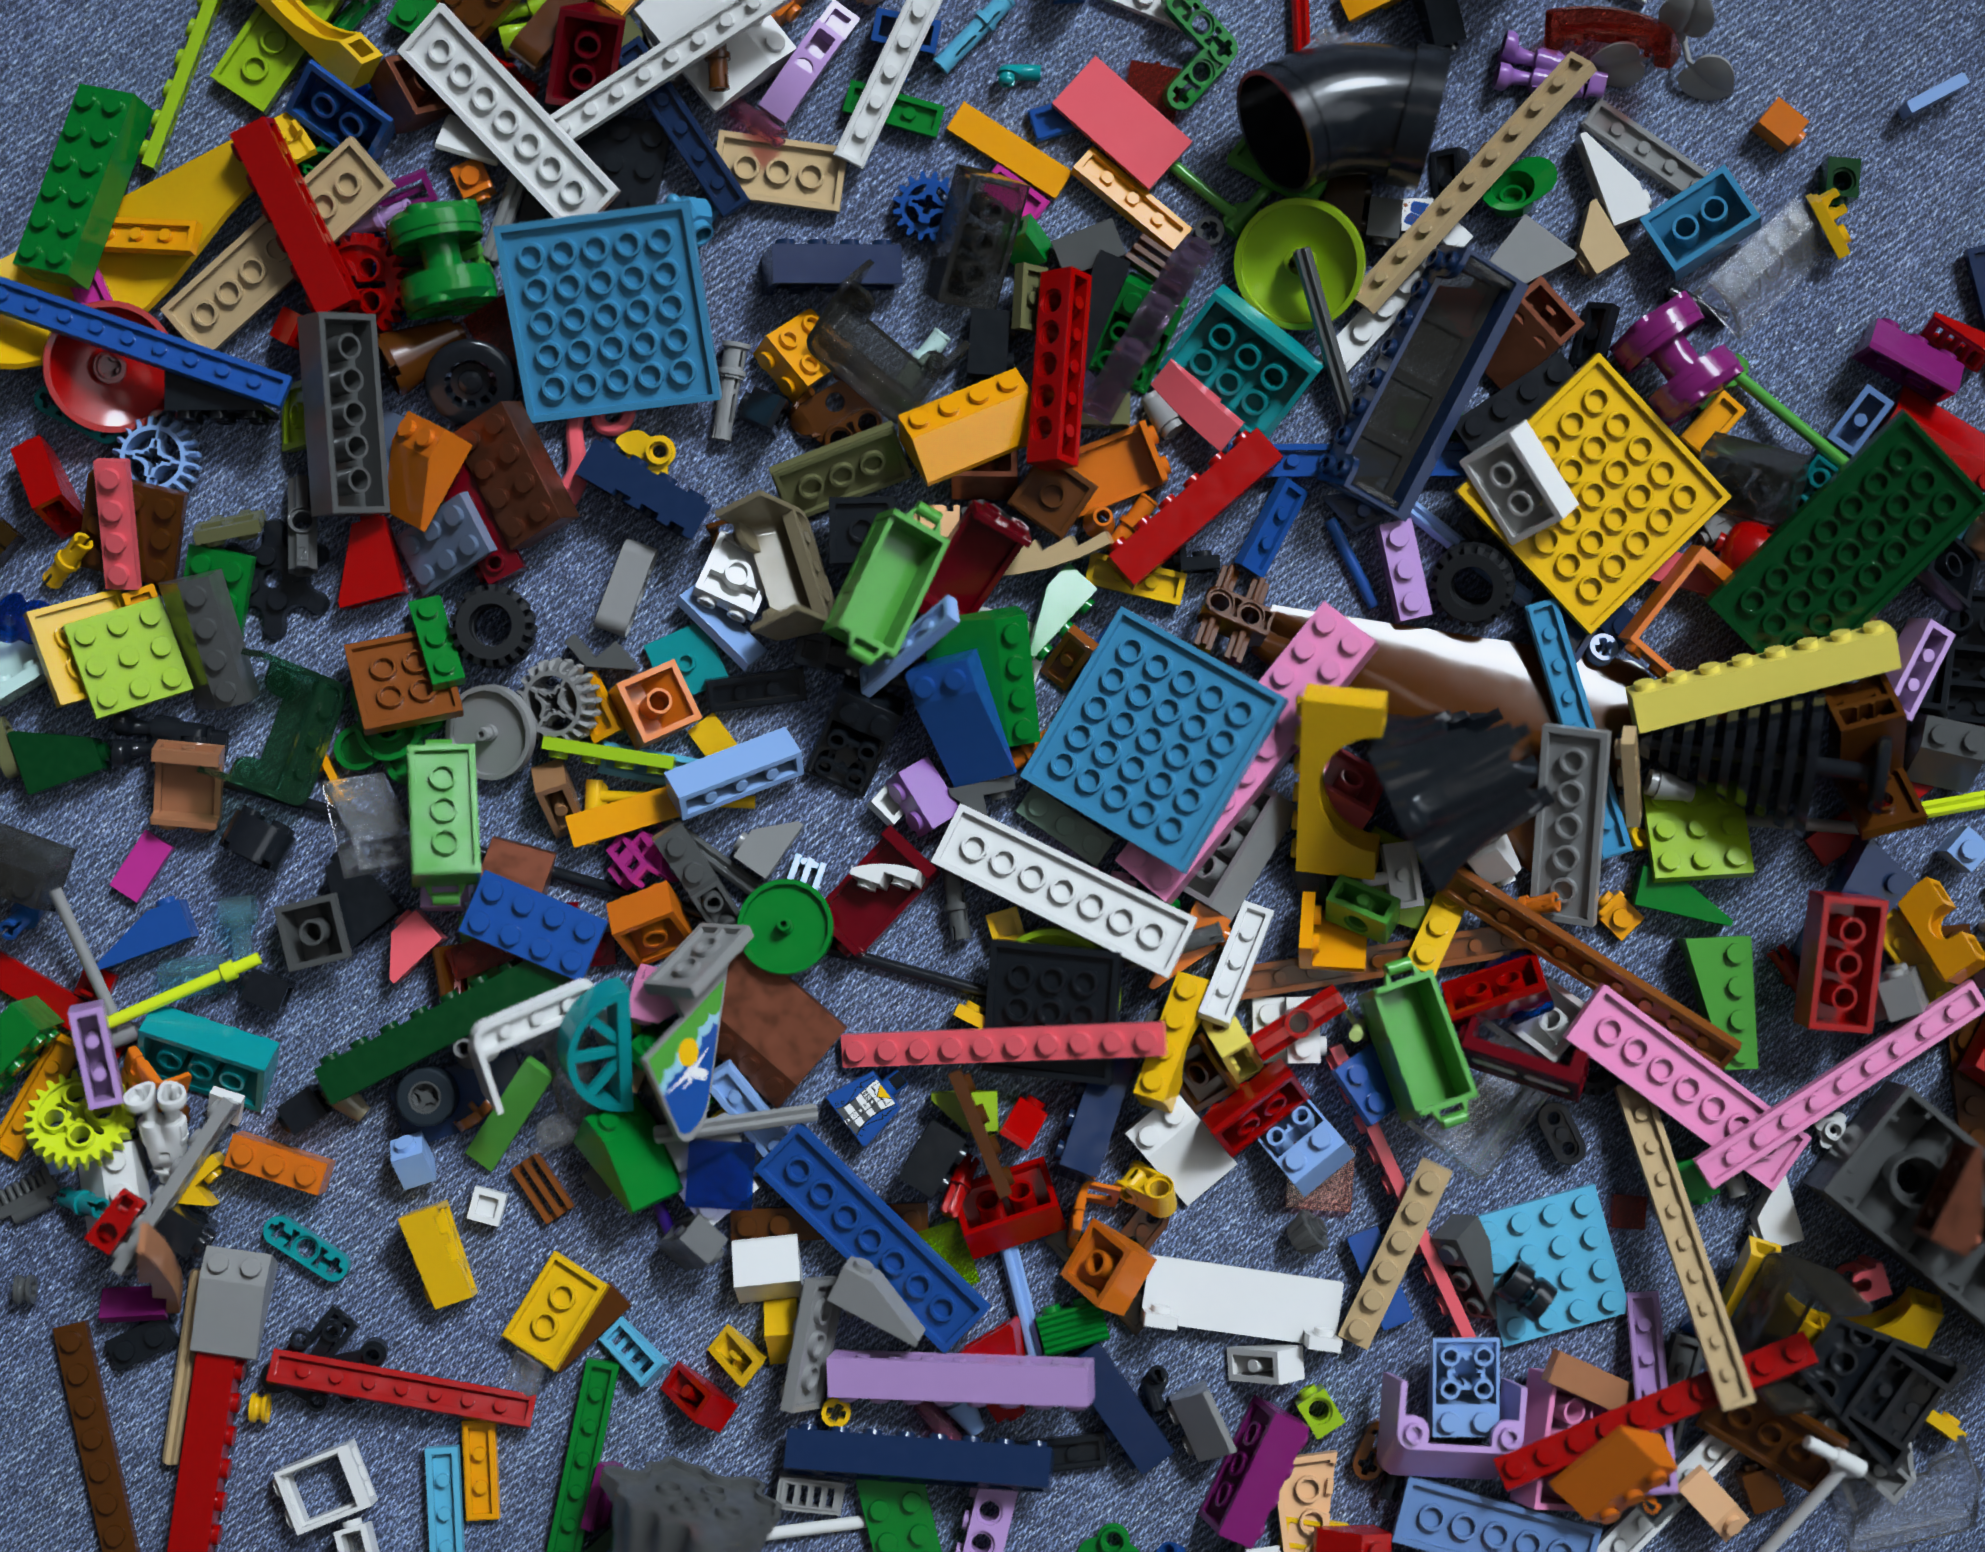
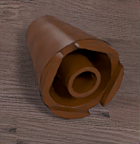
M450 318L377 334L379 357L384 366L382 369L396 393L401 396L408 394L424 381L428 363L437 351L449 343L467 339L459 322L453 323Z

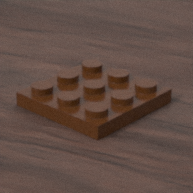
M94 470L88 473L81 533H85L90 537L84 546L92 540L93 548L83 557L80 567L104 572ZM132 479L141 581L158 585L161 582L177 579L189 493Z

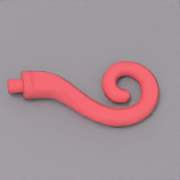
M636 410L622 412L620 418L612 423L606 421L607 414L591 416V422L595 430L601 435L619 436L632 426ZM585 417L567 419L566 424L568 467L561 480L575 506L582 497L587 485V481L575 475L577 468L586 455L583 434Z

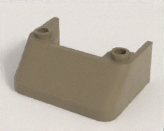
M760 489L715 511L717 518L733 525L734 531L732 535L737 546L753 553L770 606L769 609L763 611L760 621L750 625L752 632L776 641L823 632L821 630L835 603V599L810 522L805 513L800 508Z

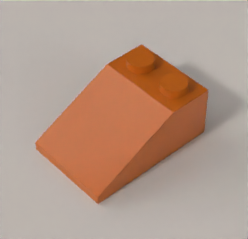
M407 411L404 419L398 425L391 445L388 470L390 514L426 532L473 445L445 428Z

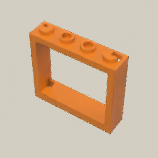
M1690 545L1618 636L1626 644L1623 647L1624 650L1638 660L1640 658L1645 660L1649 664L1647 668L1649 672L1659 679L1666 677L1667 673L1675 671V669L1639 639L1641 634L1695 566L1718 586L1733 572L1705 546ZM1728 712L1717 714V720L1726 721Z

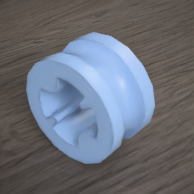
M1600 633L1592 638L1585 650V655L1593 665L1606 666L1617 655L1618 644L1611 635ZM1599 644L1602 645V649L1604 647L1607 648L1608 652L1605 656L1601 655L1602 651L1599 653L1596 651L1595 648Z

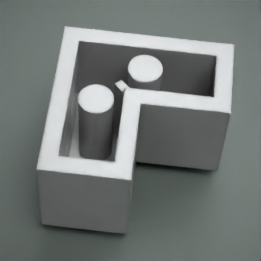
M1906 962L1898 963L1887 967V971L1879 976L1874 1022L1888 1018L1890 1022L1924 1012L1930 1000L1917 964L1907 966Z

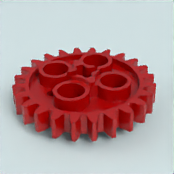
M352 232L351 237L344 235L340 238V242L337 241L335 244L354 284L385 281L386 286L383 288L357 289L362 300L351 305L349 310L345 308L339 311V313L376 314L377 334H381L382 330L393 331L391 322L401 323V317L397 312L405 311L401 303L399 283L404 279L403 275L410 269L408 267H400L399 264L404 259V256L393 255L391 246L389 244L385 245L386 238L375 237L372 233H364L362 235V233ZM374 262L377 266L375 275L372 272V265ZM376 295H378L379 297L378 308H376L375 306Z

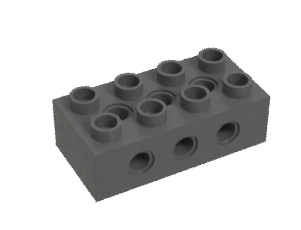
M1885 1081L1803 1183L1985 1333V1148L1910 1086ZM1955 1140L1977 1145L1983 1149V1227L1980 1231L1982 1237L1977 1249L1974 1252H1970L1968 1257L1947 1250L1910 1231ZM1904 1165H1908L1911 1170V1179L1905 1187L1900 1188L1897 1183V1172Z

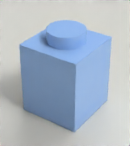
M1969 826L1955 827L1935 852L1959 873H1972L1985 858V840Z
M422 1131L403 1135L390 1141L391 1164L404 1190L436 1181L435 1158Z

